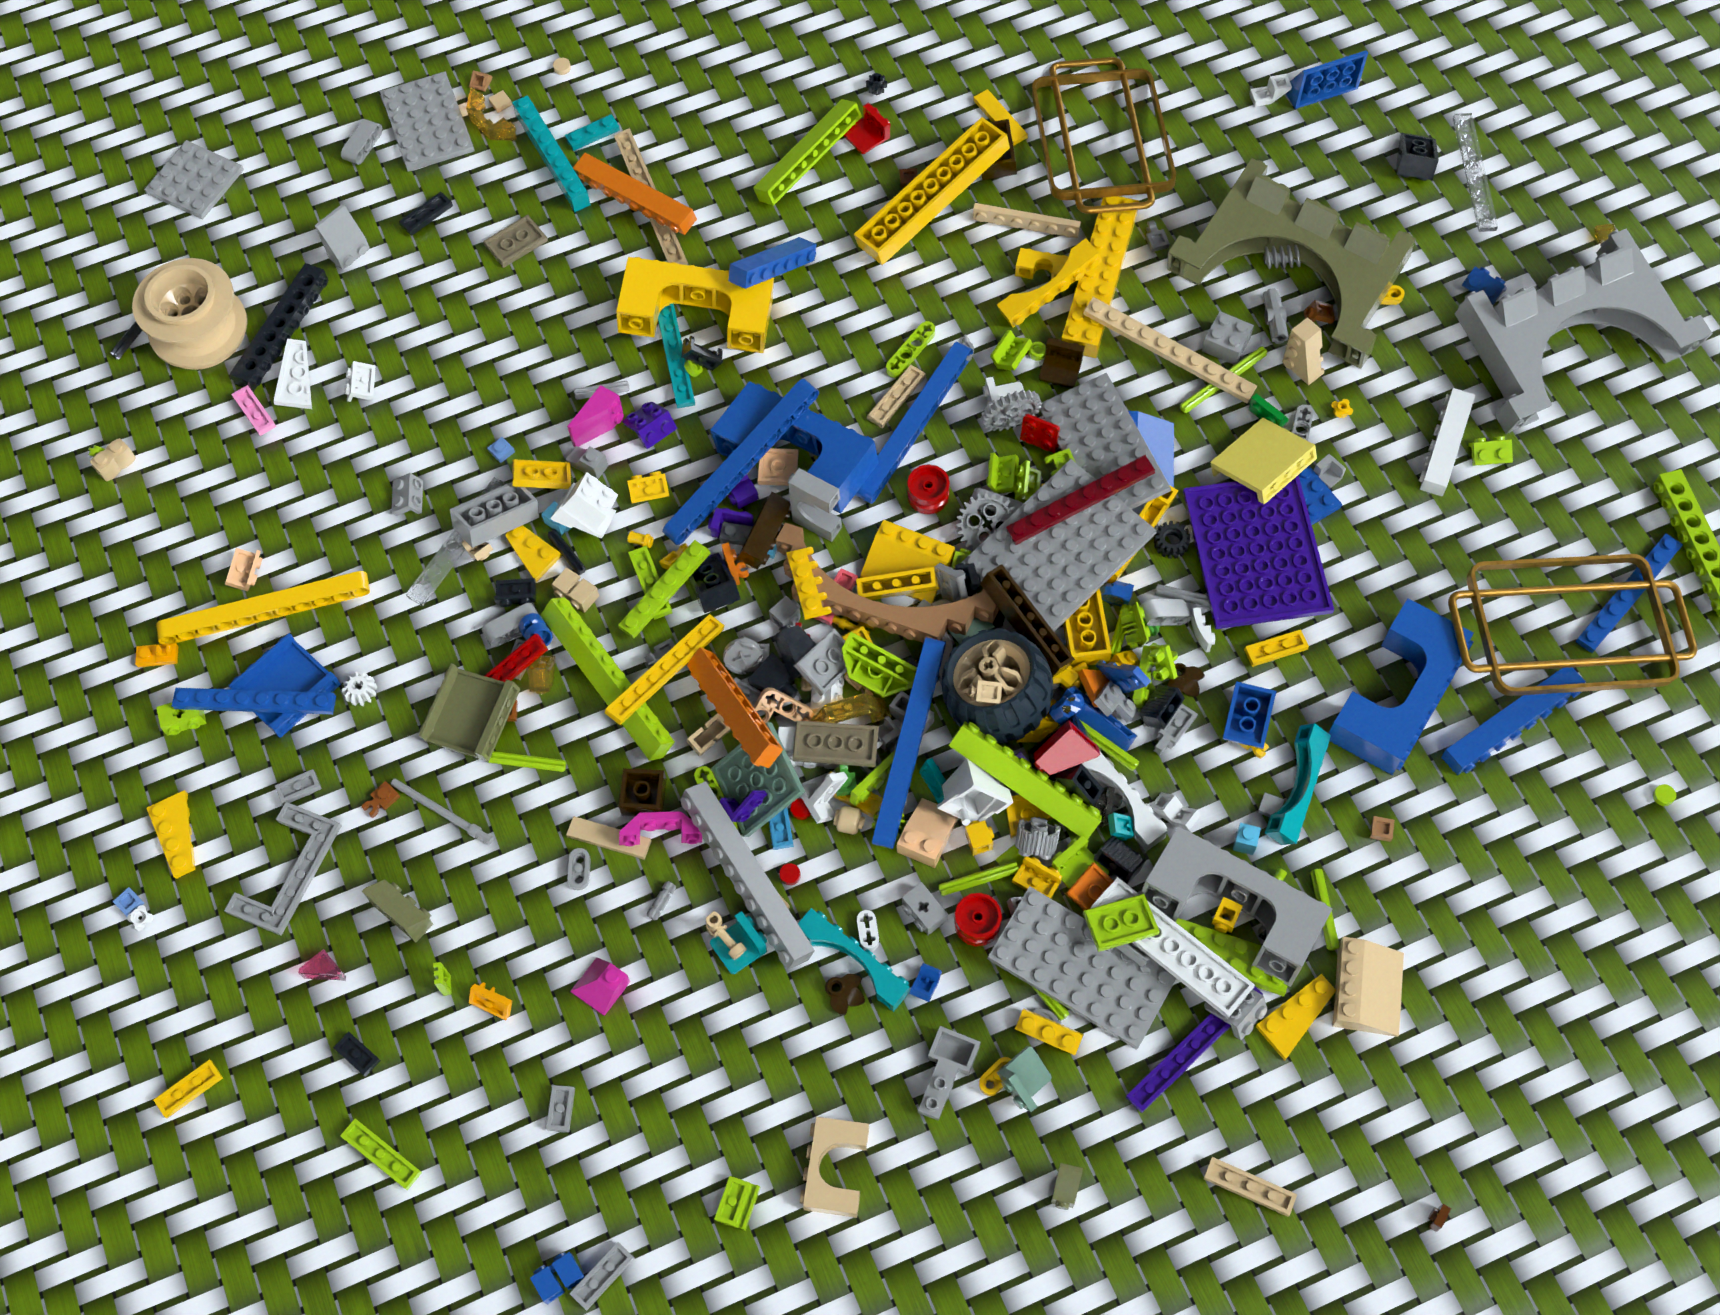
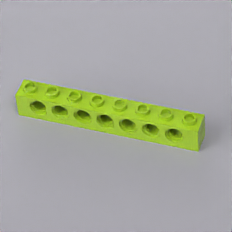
M1682 469L1659 474L1653 483L1654 491L1659 495L1662 507L1669 515L1670 523L1674 526L1678 534V540L1686 550L1687 558L1693 564L1694 572L1702 583L1703 591L1711 601L1712 609L1720 617V546Z

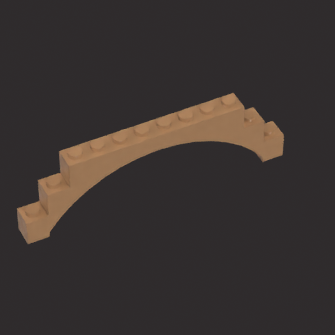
M785 522L776 538L777 551L786 555V552L807 548L804 543L803 528ZM807 555L809 562L815 561L811 555ZM786 558L783 563L785 575L793 579L788 559ZM819 566L812 569L813 576H820L823 580L821 584L816 585L818 593H827V599L821 601L822 606L831 607L833 614L842 615L853 621H860L871 627H878L886 630L888 633H895L904 636L906 639L916 640L923 644L926 637L942 640L947 630L966 636L974 617L984 622L993 623L999 612V608L984 589L978 594L953 603L927 607H903L864 598L839 585ZM793 583L791 587L792 597L800 602L795 584Z

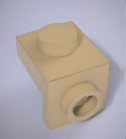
M465 540L461 542L470 557L477 561L486 559L493 550L487 542L473 548Z

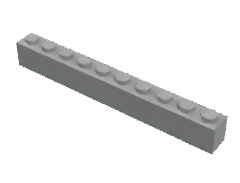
M705 781L685 789L680 799L682 807L691 816L693 824L698 827L703 840L710 846L715 859L722 865L725 875L731 879L736 892L745 901L746 908L752 912L758 927L764 931L769 944L778 953L780 961L785 964L788 970L808 961L815 951L707 782Z

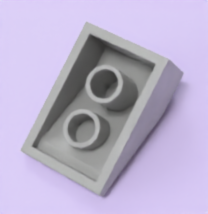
M341 204L315 225L329 259L342 270L350 266L370 249L365 236L344 204Z

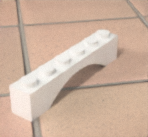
M1099 748L1100 756L1082 764L1095 779L1112 788L1120 796L1132 817L1134 839L1147 852L1166 837L1167 827L1161 819L1158 820L1155 817L1152 808L1147 803L1144 804L1140 799L1138 791L1127 784L1125 776L1115 770L1113 762L1108 757L1105 758Z

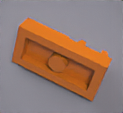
M729 542L722 544V552L727 567L736 585H740L739 577L746 578L749 576L748 570L740 571L746 567V564L739 562L735 566V560H738L735 549L730 548Z

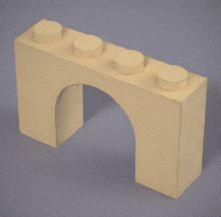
M816 1117V1122L811 1123L810 1136L813 1137V1142L807 1148L806 1158L810 1159L809 1168H804L803 1181L807 1182L805 1190H801L800 1203L803 1204L805 1211L857 1218L860 1191L835 1188L828 1185L819 1173V1166L824 1155L832 1149L843 1147L867 1150L869 1124Z

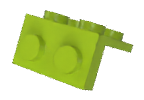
M1083 835L1079 839L1074 838L1067 845L1068 849L1063 853L1061 851L1052 858V868L1059 871L1062 876L1061 881L1069 889L1093 862L1107 875L1109 873L1108 869L1094 860L1095 856L1087 849L1089 841Z

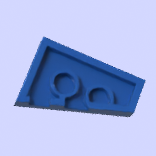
M1099 660L1095 664L1109 681L1111 680L1120 687L1123 694L1146 687L1151 682L1144 672L1135 665L1122 664L1117 666L1115 662L1110 661L1106 664L1104 660Z

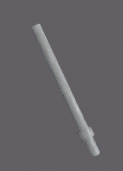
M392 780L391 786L466 830L467 834L471 837L479 838L487 844L492 843L493 837L483 832L481 827L468 823L399 780Z

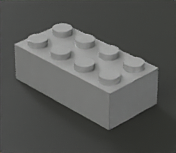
M512 482L450 509L452 527L472 548L539 518L537 499L525 487L512 486Z

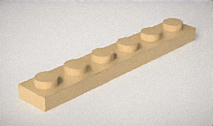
M975 203L973 208V220L980 222H989L1078 238L1081 221Z

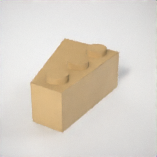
M1308 317L1291 330L1282 362L1286 368L1291 369L1307 385H1310L1324 374V368H1321V362L1323 361V355H1320V349L1322 348L1321 329Z

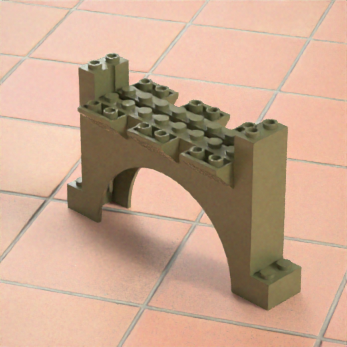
M1251 158L1197 242L1194 243L1188 237L1178 236L1168 252L1167 270L1199 286L1204 278L1221 264L1239 256L1265 253V246L1268 247L1269 252H1272V246H1275L1277 253H1280L1279 247L1282 245L1285 255L1288 256L1287 245H1289L1293 259L1297 260L1294 245H1297L1300 253V262L1310 267L1324 280L1335 300L1338 322L1332 334L1334 340L1328 352L1361 369L1373 351L1377 336L1372 330L1367 329L1366 326L1411 257L1416 238L1407 232L1399 230L1389 245L1390 238L1386 234L1374 231L1366 224L1356 222L1353 230L1347 225H1341L1338 223L1340 213L1335 209L1328 208L1319 201L1306 198L1303 205L1298 201L1289 199L1291 189L1266 176L1268 166L1260 160Z

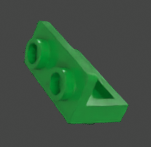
M1256 393L1251 398L1248 410L1259 419L1265 418L1280 427L1288 423L1289 418Z

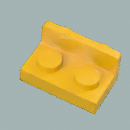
M661 471L649 473L650 477L642 478V475L632 476L631 480L627 481L632 504L670 497L666 475L661 474Z

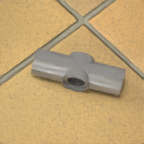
M1272 288L1263 292L1265 323L1269 325L1272 342L1281 344L1287 341L1289 337L1286 327L1287 314L1285 307H1282L1279 291Z

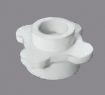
M143 905L138 906L137 909L127 916V920L135 925V929L139 931L143 930L144 926L154 919V916L149 914Z

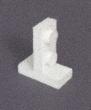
M845 772L829 773L825 776L824 782L819 786L816 783L802 785L805 793L801 795V798L817 824L831 821L835 817V813L828 801L848 779Z

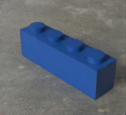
M1076 686L1068 688L1061 698L1070 693H1078L1084 699V706L1076 716L1127 752L1137 735L1111 714L1107 717L1099 707H1093L1089 697ZM1074 697L1069 698L1068 701L1071 702V701H1073L1075 698H1074ZM1064 705L1061 707L1067 714L1071 711L1070 706Z

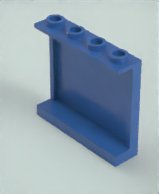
M288 633L285 637L279 639L278 643L270 650L264 652L259 660L249 665L244 673L234 678L229 688L233 690L332 693L341 684L331 671L328 672ZM253 712L279 738L307 715L302 713Z

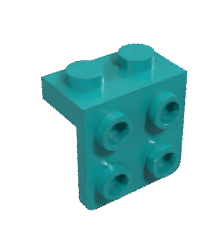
M742 911L735 915L736 923L725 930L737 944L741 942L747 948L736 960L732 959L728 954L730 951L729 947L719 936L710 940L711 947L731 974H736L767 952L765 944L767 939L761 931L757 933L754 929L755 923L749 915L745 916Z

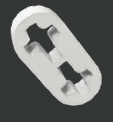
M864 910L857 916L860 945L864 950L874 951L879 945L876 917L872 911ZM865 916H868V919L871 920L869 921V928H865V923L861 922ZM867 933H870L871 939L875 940L872 941V945L864 942L867 940Z

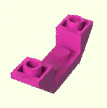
M681 811L639 813L619 831V845L628 847L640 845V830L654 831L666 829L673 831L681 829V843L687 844L702 843L703 839L698 827Z

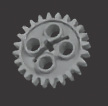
M1022 390L1019 393L1017 391L1013 394L1007 393V396H1000L999 400H993V404H988V408H984V412L981 413V419L985 428L988 427V430L993 429L995 431L999 429L1001 431L1004 428L1008 430L1010 427L1015 428L1018 424L1022 425L1025 414L1035 416L1034 414L1039 413V409L1042 408V402L1035 391L1031 392L1028 390L1025 392Z
M987 492L984 498L977 494L978 500L975 501L974 498L970 497L971 504L964 502L966 510L960 509L963 516H957L961 523L956 524V526L961 527L962 530L958 531L957 534L964 535L960 541L967 540L968 542L965 547L967 548L972 545V552L982 543L979 540L981 532H987L989 536L991 535L987 527H982L984 521L977 512L978 509L982 511L988 521L992 520L991 527L993 531L996 530L995 525L997 522H1005L1012 515L1011 511L1015 507L1008 508L1007 506L1010 501L1008 500L1003 503V496L997 500L995 493L991 498H989ZM988 505L996 508L994 516H988L985 513V508ZM973 515L977 516L980 520L979 525L975 527L971 526L968 522L969 517Z

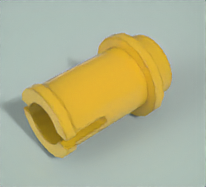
M630 531L627 541L628 543L651 548L654 538L650 534L644 535Z

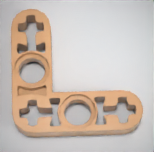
M771 687L761 692L753 706L756 712L759 710L765 711V717L762 719L764 723L769 721L774 711L795 722L796 720L811 722L814 720V713L809 706ZM773 694L774 698L779 701L778 706L774 700L770 699L768 701L766 696ZM791 702L793 707L789 711L782 710L783 704ZM797 709L799 710V712L804 714L807 711L809 717H804L802 719L801 715L796 712Z

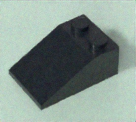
M1401 133L1396 165L1397 174L1402 177H1417L1422 181L1427 179L1433 180L1439 161L1436 139Z
M719 552L708 556L688 578L704 614L715 611L722 606L733 604L741 599L736 582Z

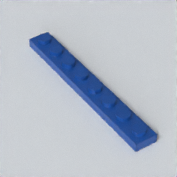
M1667 533L1645 558L1651 567L1654 579L1683 545ZM1637 567L1625 582L1644 581L1640 569ZM1646 589L1618 590L1575 642L1593 653Z
M175 688L172 707L183 710L333 715L336 695L324 692Z

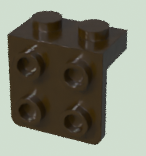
M1048 338L1046 355L1039 374V380L1074 388L1083 361L1085 346L1078 343L1065 342L1060 339Z

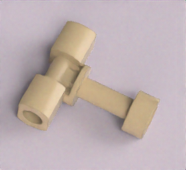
M713 911L706 917L707 932L714 938L719 936L729 947L730 951L728 954L733 960H736L747 948L741 942L737 944L725 931L727 925L722 926L720 914Z

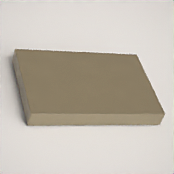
M526 215L484 240L483 243L504 268L546 243L548 238L529 215Z

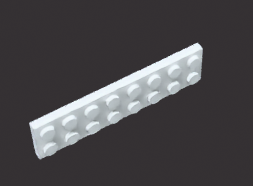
M1117 877L1091 908L1140 894ZM1147 901L1160 931L1159 935L1131 943L1228 1019L1253 990L1255 984Z

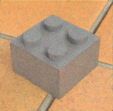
M1220 311L1204 339L1202 352L1233 365L1237 364L1251 338L1254 325Z

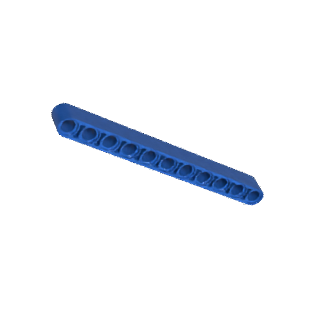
M957 341L952 345L878 454L879 464L855 496L870 504L874 503L969 361L966 358L973 354L972 348Z
M806 379L798 381L666 523L662 532L675 545L682 544L817 399L819 391Z
M925 638L873 835L872 844L894 848L946 641Z

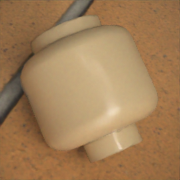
M842 806L840 810H836L834 825L839 832L854 835L859 829H863L865 817H861L862 812L858 808Z

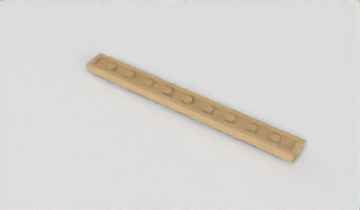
M630 128L614 135L631 177L656 190ZM650 218L667 261L669 263L675 262L687 265V259L675 232L668 226H662L655 219Z
M1095 297L1092 298L1084 311L1085 316L1245 403L1249 402L1257 388V385Z

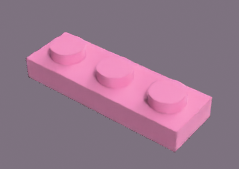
M248 385L231 394L260 436L276 427Z

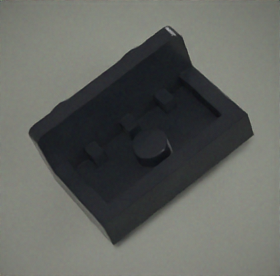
M959 563L955 565L954 570H963L965 573L964 581L968 596L975 595L981 578L976 572L974 563Z
M536 579L496 580V596H494V601L501 607H510L512 604L537 603Z

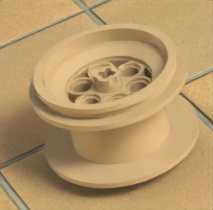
M185 258L165 263L154 269L142 280L133 297L132 309L134 318L139 327L148 335L152 349L163 361L176 367L198 370L209 368L225 361L238 349L247 329L246 310L240 299L234 294L228 275L219 266L207 260Z

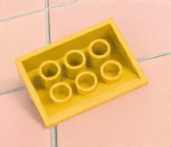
M883 520L873 540L860 578L935 567L939 563L950 567L953 562L955 547ZM939 590L908 594L906 596L919 601L925 599L932 604Z

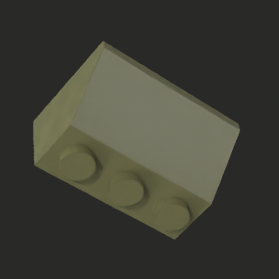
M382 880L364 888L362 892L369 902L415 943L433 925L430 920L431 914L423 907L418 909L415 906L417 902L409 895L403 896L400 893L402 889L394 882L389 884L386 880Z

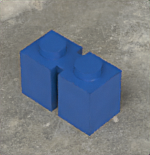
M563 1252L553 1259L552 1265L549 1267L545 1265L539 1267L533 1272L534 1275L530 1277L543 1302L547 1305L565 1293L553 1272H557L568 1290L578 1285L585 1277L570 1252L567 1254Z

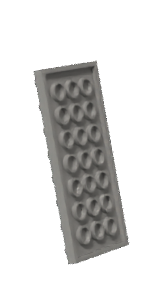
M1107 373L1042 402V408L1039 410L1045 421L1060 427L1057 444L1061 451L1069 448L1075 462L1096 480L1143 455L1147 456L1155 469V474L1114 494L1129 508H1136L1171 491L1166 478Z
M1030 886L987 958L989 961L1136 1050L1139 1048L1176 980L1172 974L1152 959L1142 968L1116 947L1098 952L1084 918Z

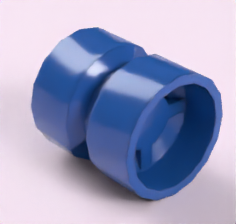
M527 614L520 620L518 626L525 640H528L537 633L546 646L551 643L552 633L539 614Z

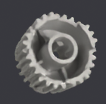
M1040 817L1031 818V821L1025 822L1024 819L1019 820L1015 847L1019 849L1018 853L1022 856L1034 854L1035 856L1039 855L1040 858L1045 860L1052 859V855L1057 850L1060 826L1056 824L1055 826L1048 825L1047 820Z

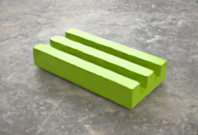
M441 962L433 963V967L436 970L434 971L436 978L434 984L443 996L451 995L450 973Z

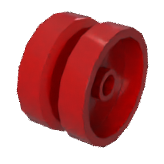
M930 464L921 465L911 472L907 482V497L912 508L923 514H934L943 510L948 504L950 494V481L947 473L942 468Z
M983 893L967 895L957 904L954 923L957 935L966 944L975 947L985 946L993 942L998 936L1001 927L1002 914L1000 906L989 895Z

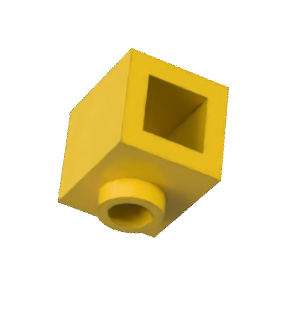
M978 820L973 821L968 826H965V835L973 856L993 850V830L991 826L987 827L985 820L981 822Z

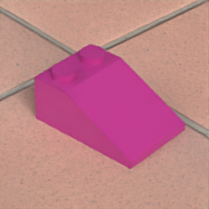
M601 385L567 426L574 447H579L621 423L624 414L618 394Z

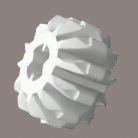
M356 672L353 678L348 675L349 681L343 682L344 688L342 693L345 695L346 701L351 702L354 706L358 703L364 706L365 701L371 703L370 697H376L375 690H377V685L374 683L375 680L371 676L368 677L365 672L361 676Z

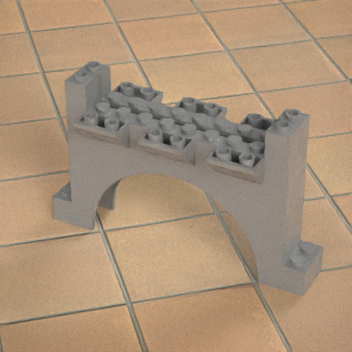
M1627 228L1621 231L1615 230L1608 235V239L1600 244L1601 247L1596 252L1598 256L1595 259L1596 262L1590 265L1588 269L1584 270L1583 266L1577 268L1570 267L1561 275L1554 274L1547 279L1548 282L1537 291L1534 286L1528 289L1524 287L1512 296L1509 294L1505 295L1495 307L1491 304L1484 290L1477 293L1473 291L1467 294L1464 302L1459 304L1455 316L1506 399V402L1499 406V411L1495 414L1505 434L1539 420L1537 412L1552 406L1543 383L1542 357L1549 338L1565 328L1588 323L1605 324L1621 328L1646 342L1660 356L1664 364L1695 351L1713 334L1701 315L1694 318L1692 316L1686 319L1682 318Z

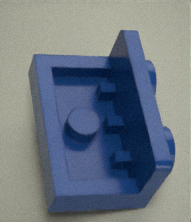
M1474 267L1462 283V286L1470 292L1475 291L1477 293L1484 290L1491 304L1494 305L1503 291L1507 290L1506 285H1504L1506 282L1497 276L1496 278L1489 275L1490 272L1483 267H1480V269Z

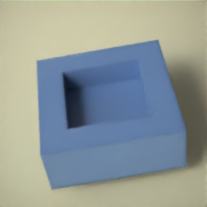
M503 437L488 447V451L500 463L515 453L514 448Z
M130 887L113 901L126 916L137 909L138 906L144 904Z

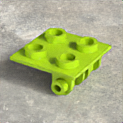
M1136 602L1129 610L1130 612L1127 609L1120 610L1119 615L1121 624L1124 625L1122 629L1134 627V629L1124 632L1127 646H1130V649L1137 648L1138 644L1140 648L1149 641L1148 637H1150V630L1143 621V618H1145L1144 610Z

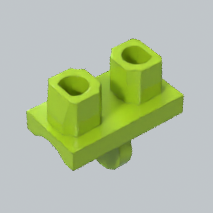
M1151 644V652L1147 656L1149 662L1155 664L1156 670L1152 673L1154 680L1163 681L1165 679L1177 678L1174 661L1178 658L1177 652L1171 651L1168 644Z

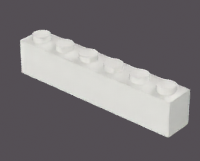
M1455 388L1452 389L1450 395L1446 394L1443 402L1446 408L1441 410L1438 418L1441 424L1436 425L1433 434L1437 437L1436 440L1432 439L1429 451H1432L1431 456L1427 455L1424 466L1427 467L1426 471L1422 470L1419 482H1422L1420 490L1443 496L1451 476L1475 394Z

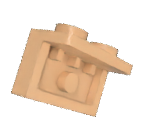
M236 548L225 585L245 591L249 590L250 585L254 586L258 576L254 572L256 568H260L263 559L259 557L261 551L257 550L256 553Z

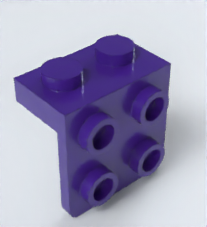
M654 402L643 404L639 410L630 413L623 420L625 426L637 433L646 449H649L677 429L669 411Z

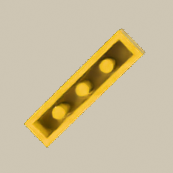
M934 567L856 579L858 595L869 600L940 590Z

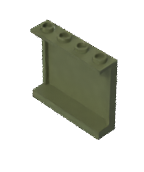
M451 663L449 669L445 672L441 687L436 692V698L428 710V716L420 727L419 737L427 743L489 762L520 688L513 681L506 680V682L495 680L458 669Z

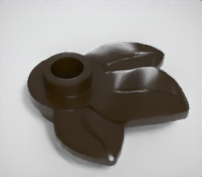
M1176 663V672H1181L1182 675H1177V678L1170 679L1168 686L1179 688L1181 693L1190 697L1199 696L1200 688L1197 681L1203 679L1205 674L1195 666L1186 667L1182 663Z
M846 974L842 978L832 977L826 982L825 991L831 997V1007L838 1014L845 1016L848 1006L855 1007L865 1003L862 992L857 988L862 981L861 977L855 974ZM837 985L840 989L835 992L832 990V987Z

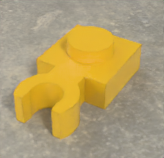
M684 543L677 551L673 550L661 559L659 563L662 568L668 570L689 546Z

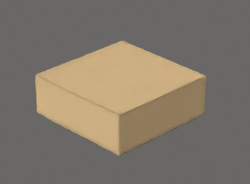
M503 90L488 98L497 113L512 106V101Z

